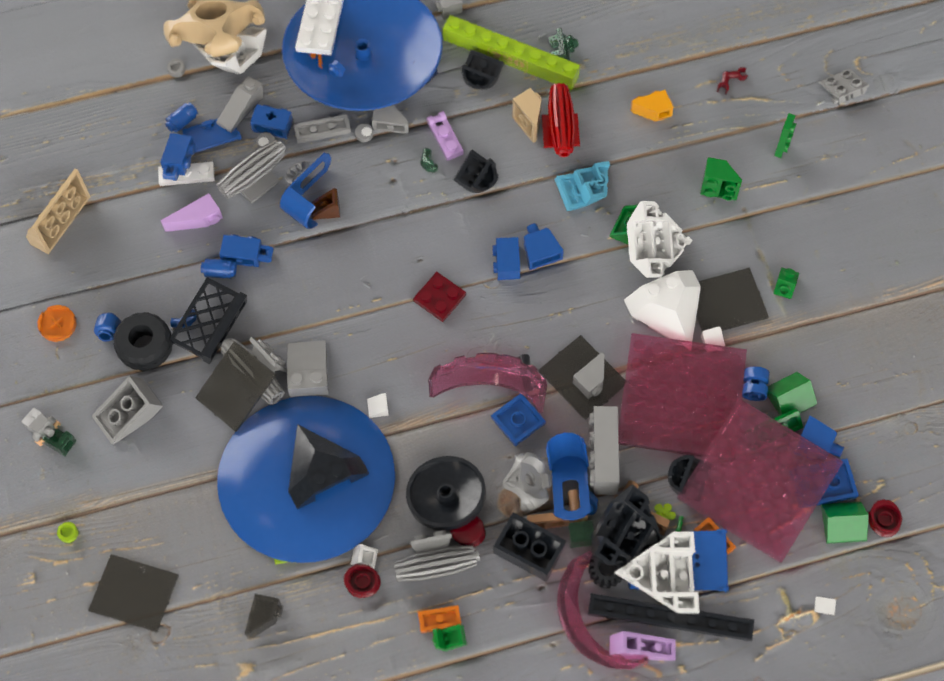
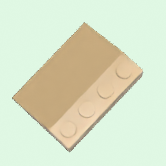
M74 169L64 184L60 186L59 191L49 201L47 207L27 232L26 238L30 245L47 254L51 252L90 198V194L77 169Z

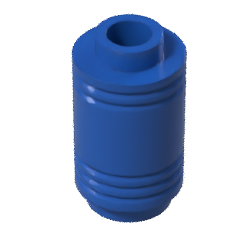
M184 103L165 118V125L169 131L177 133L197 117L198 111L193 104Z
M206 258L205 262L201 263V273H204V277L232 279V277L236 276L237 264L233 260Z

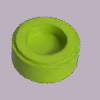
M64 522L58 527L57 536L62 542L71 543L78 537V528L72 522Z

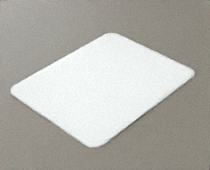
M816 596L814 611L835 615L836 600Z

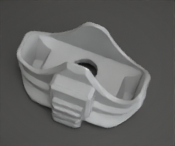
M527 452L526 454L514 455V465L503 480V487L519 496L521 510L524 512H530L545 504L549 499L547 488L551 487L550 475L545 473L543 459L531 452Z

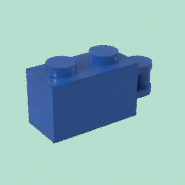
M170 133L160 161L163 169V179L177 181L179 175L185 176L187 169L191 166V156L196 151V144L193 143L192 136Z
M235 234L223 235L219 255L222 260H233L237 265L259 267L260 262L272 261L274 248L262 245L261 239L253 236L247 238Z

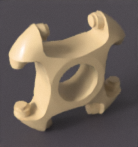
M189 0L187 6L190 10L177 20L164 22L163 31L171 47L179 46L182 41L205 45V52L212 55V57H221L237 52L242 43V39L237 35L251 23L255 25L264 24L265 14L257 0H249L247 2Z

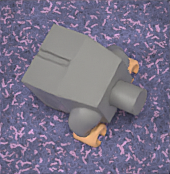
M35 407L21 421L33 433L32 438L40 446L43 445L42 442L45 443L44 438L47 435L49 437L54 435L55 431L53 428L58 429L57 426L61 425L53 416L46 418Z

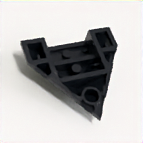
M297 425L288 493L297 510L314 502L315 495L348 479L353 483L369 475L360 456Z
M630 485L610 501L591 535L592 554L606 565H626L663 540L655 516L651 514L648 496L636 486Z

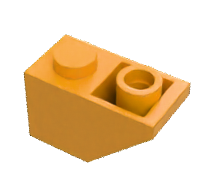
M666 90L654 91L646 96L636 97L631 102L630 110L634 114L656 122L671 117L674 106Z

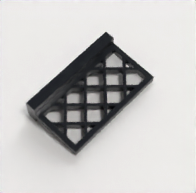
M207 277L170 336L171 342L210 364L246 305L247 295L242 292L237 293ZM208 284L216 287L217 293L206 295L205 289ZM230 294L234 297L232 302L223 304L222 295ZM219 297L221 305L210 307L208 299ZM206 300L208 308L197 311L196 303ZM222 309L223 317L214 320L212 311ZM209 312L211 321L201 323L199 314ZM196 315L198 324L187 326V318ZM213 324V333L204 335L202 327ZM200 328L202 336L191 339L189 330ZM184 331L187 332L189 340L182 342L175 339L178 333ZM203 340L205 344L201 352L193 347V342Z

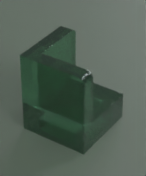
M56 429L54 435L50 438L45 436L42 438L46 446L64 457L76 443V439L71 433L67 431L62 432L59 429Z
M592 520L569 523L570 548L592 546L591 535L594 531Z

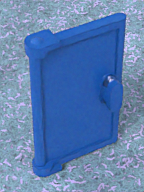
M219 118L182 129L183 135L192 136L193 143L196 144L195 153L235 140H242V136L237 127L232 132H229L217 125L216 122Z
M727 529L690 531L694 532L695 552L692 555L694 591H729Z

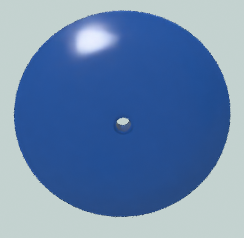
M344 0L332 54H322V69L318 66V54H316V58H312L310 53L296 52L295 46L305 4L290 20L282 42L285 68L290 78L300 90L322 104L352 111H367L389 107L414 95L433 76L442 54V35L438 22L431 11L420 0ZM334 61L341 63L345 68L343 76H332L328 65Z
M323 396L292 397L257 411L232 435L219 464L217 476L218 497L222 511L231 528L239 538L256 551L268 557L286 562L311 563L324 561L350 551L363 542L380 524L392 500L395 486V465L385 436L379 427L362 411L333 398ZM297 425L360 456L369 475L353 483L348 479L315 495L314 502L297 510L288 493Z

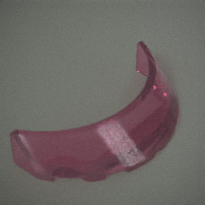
M477 353L475 357L466 358L464 355L455 357L453 362L443 366L440 364L436 366L428 378L429 397L432 398L458 387L494 385L519 392L534 403L539 413H543L547 392L546 379L538 373V369L534 365L522 363V359L497 353Z
M589 551L572 559L561 578L557 593L558 616L569 641L585 657L608 668L631 670L646 666L649 661L647 656L638 661L626 660L620 654L610 655V652L600 646L590 635L580 614L578 592L582 575L590 563L593 554Z

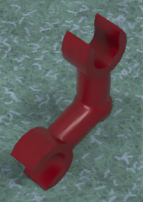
M741 67L738 71H725L721 82L717 86V93L721 87L726 89L725 95L728 93V82L731 78H737L740 81L746 80L748 75H741L740 73H745L747 68Z

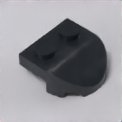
M471 49L465 65L462 66L463 79L473 89H489L496 84L505 63Z
M472 149L453 180L469 192H485L493 187L498 180L496 164L491 158L487 160Z
M693 455L681 456L675 459L669 467L668 483L676 494L699 503L713 464L694 458L695 456Z

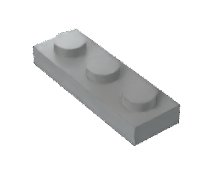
M347 114L294 125L298 144L351 133Z

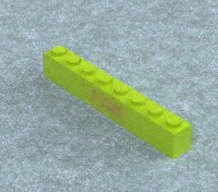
M450 15L443 27L444 41L469 51L472 49L502 61L505 65L551 83H564L568 86L569 90L573 89L579 78V64Z

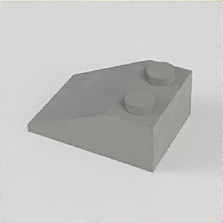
M326 340L288 343L287 385L290 398L329 395Z
M128 376L97 409L92 418L110 443L114 445L151 420L163 405L143 378Z

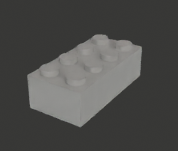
M594 406L593 413H589L588 432H590L588 450H592L589 457V469H592L589 476V488H593L594 495L617 494L620 482L618 406Z

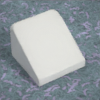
M721 327L702 331L701 339L707 353L725 349Z
M386 393L367 399L369 418L389 416Z
M363 544L357 545L353 549L350 565L365 564L374 569L378 549Z

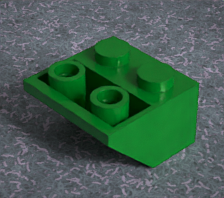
M708 157L700 194L707 197L723 198L727 201H737L742 179L726 160Z

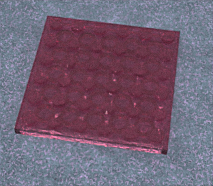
M631 333L618 428L619 445L734 462L747 349Z
M739 399L677 499L705 517H709L713 522L774 560L782 563L843 461Z

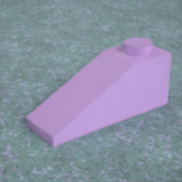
M208 193L162 219L161 223L165 232L208 227L218 223L223 217L219 207Z
M622 631L610 636V657L674 661L676 660L675 639Z

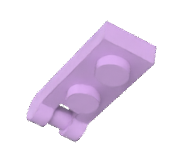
M444 111L439 112L434 117H426L427 123L446 160L448 161L463 155V149ZM441 122L442 125L437 127L436 123Z

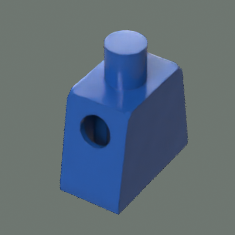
M536 223L527 226L529 234L524 236L523 244L529 270L563 260V249L549 228L539 230Z
M809 416L793 454L825 462L828 454L840 458L844 447L834 443L837 435L836 431L814 417Z

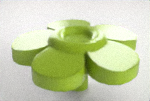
M666 503L664 507L661 504L655 505L654 510L656 514L669 520L675 519L676 515L675 512L671 511V504Z

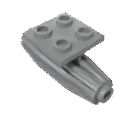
M274 140L254 150L225 174L217 183L218 189L227 199L241 192L251 204L280 183V180L271 170L285 156L286 147L281 141L277 142Z
M253 337L249 339L254 345L252 351L235 338L225 340L221 345V353L239 378L252 392L268 404L274 405L280 401L285 392L273 373L280 370L287 373V368L285 367L287 363L280 356L274 354V349L260 338L258 340Z
M446 530L434 532L433 537L426 538V534L414 536V541L409 542L416 553L393 561L396 580L423 581L459 573L477 566V561H480L478 549H474L473 546H449L452 535L451 533L446 534Z

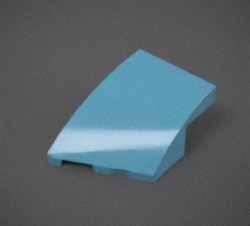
M609 161L594 163L592 167L577 169L572 174L560 175L555 178L567 211L588 206L607 196Z

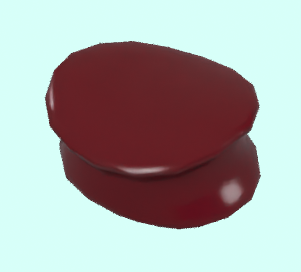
M882 499L873 504L868 513V522L872 530L879 536L892 537L900 530L902 514L894 502Z
M476 517L463 527L450 530L454 540L462 546L476 547L483 542L486 535L483 521L479 517Z
M354 565L344 575L345 587L353 597L367 598L377 593L380 588V576L369 565Z

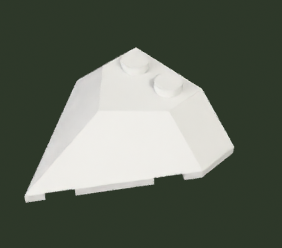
M246 27L243 32L237 35L242 39L239 50L221 57H212V55L205 52V45H193L213 66L227 72L241 74L261 56L267 30L260 27Z
M640 201L627 222L630 262L646 278H661L665 274L666 268L672 266L684 252L683 248L693 240L689 236L685 237L682 234V229L667 213H662L658 209L659 205L653 201Z
M693 270L670 273L642 285L624 299V303L632 318L645 323L649 328L673 342L676 341L684 346L685 349L691 351L701 289Z
M672 532L665 539L656 543L614 572L677 613H699L698 592H694L692 555L695 552L694 532Z

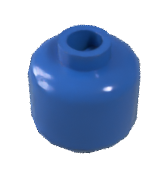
M113 313L100 314L95 323L94 333L102 341H111L121 321Z

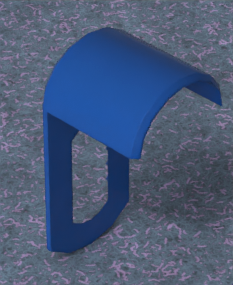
M324 152L288 186L280 199L281 209L306 229H312L318 223L310 218L311 213L316 207L302 195L328 171L331 164L329 153ZM324 162V168L301 188L302 181L319 164Z
M568 432L560 433L553 436L546 445L549 470L552 471L554 516L562 520H577L591 513L587 448L584 439L580 435ZM568 480L578 481L580 508L574 511L564 509L562 483Z

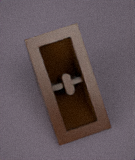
M336 188L310 202L316 207L311 213V219L340 218L339 197Z

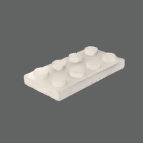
M306 0L295 46L296 52L332 54L344 0Z

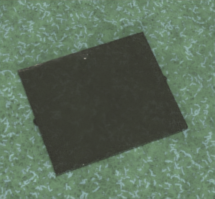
M750 268L698 281L701 289L696 317L702 331L715 327H721V330L724 331L769 318Z
M580 335L562 351H559L538 372L586 420L589 417V413H593L594 406H602L607 403L628 382L604 359L603 390L597 396L587 399L573 384V376L597 357L599 353Z
M234 341L195 398L237 432L277 374Z
M111 554L103 575L98 582V587L88 611L158 632L179 574Z

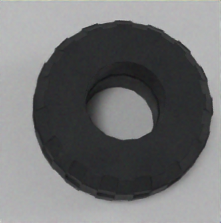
M148 312L135 313L126 317L117 326L113 336L114 348L119 359L126 366L134 370L147 371L159 367L171 354L173 345L170 339L171 331L165 321L159 316ZM139 337H153L152 341L145 347L134 346L135 341Z

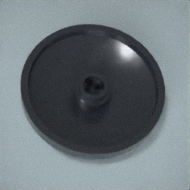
M441 456L426 461L414 471L406 487V500L411 514L419 523L434 530H454L467 525L480 513L486 499V486L481 472L471 462L455 456Z

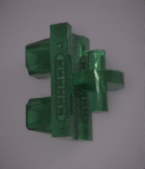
M562 28L556 29L557 34L549 37V43L552 48L559 46V49L551 51V54L570 61L569 52H575L574 49L579 45L578 40L573 38L572 35L566 37L562 32Z

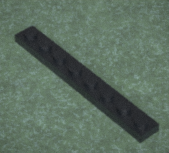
M592 593L590 595L588 615L750 642L753 639L754 619L699 611V613H677L666 605Z

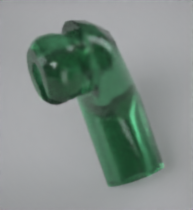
M424 148L420 164L427 172L435 173L438 165L430 159L432 150Z

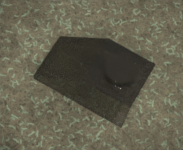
M255 594L244 633L247 638L252 639L276 624L277 618H281L283 606L279 598Z

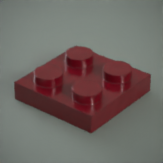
M436 271L415 295L413 302L444 322L466 296V292Z

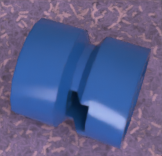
M757 366L745 368L743 378L745 383L742 388L743 398L750 401H764L767 399L769 370Z

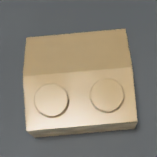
M529 88L513 98L512 118L534 143L537 141L542 99L537 92L535 93Z

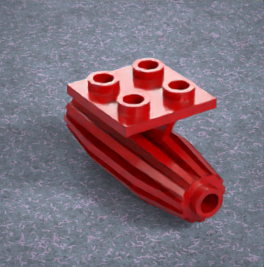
M564 83L554 84L551 86L549 93L548 115H541L544 148H554L555 153L560 157H568L570 153H573L574 147L580 146L578 113H574L568 86Z

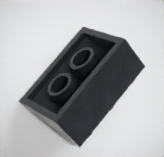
M513 512L493 546V553L547 582L567 541Z

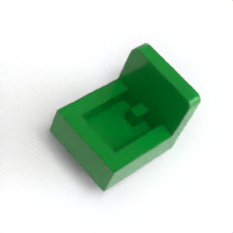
M781 267L773 294L791 299L799 272Z
M458 624L445 629H433L432 641L436 649L446 652L466 646L464 625Z

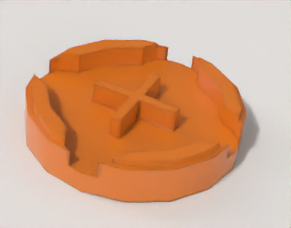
M63 305L48 307L47 310L39 315L37 321L38 330L41 335L48 341L53 342L69 338L77 325L73 312Z

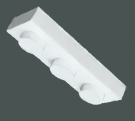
M213 162L192 163L190 168L187 169L185 176L179 175L177 181L163 179L162 166L158 167L160 186L215 181Z

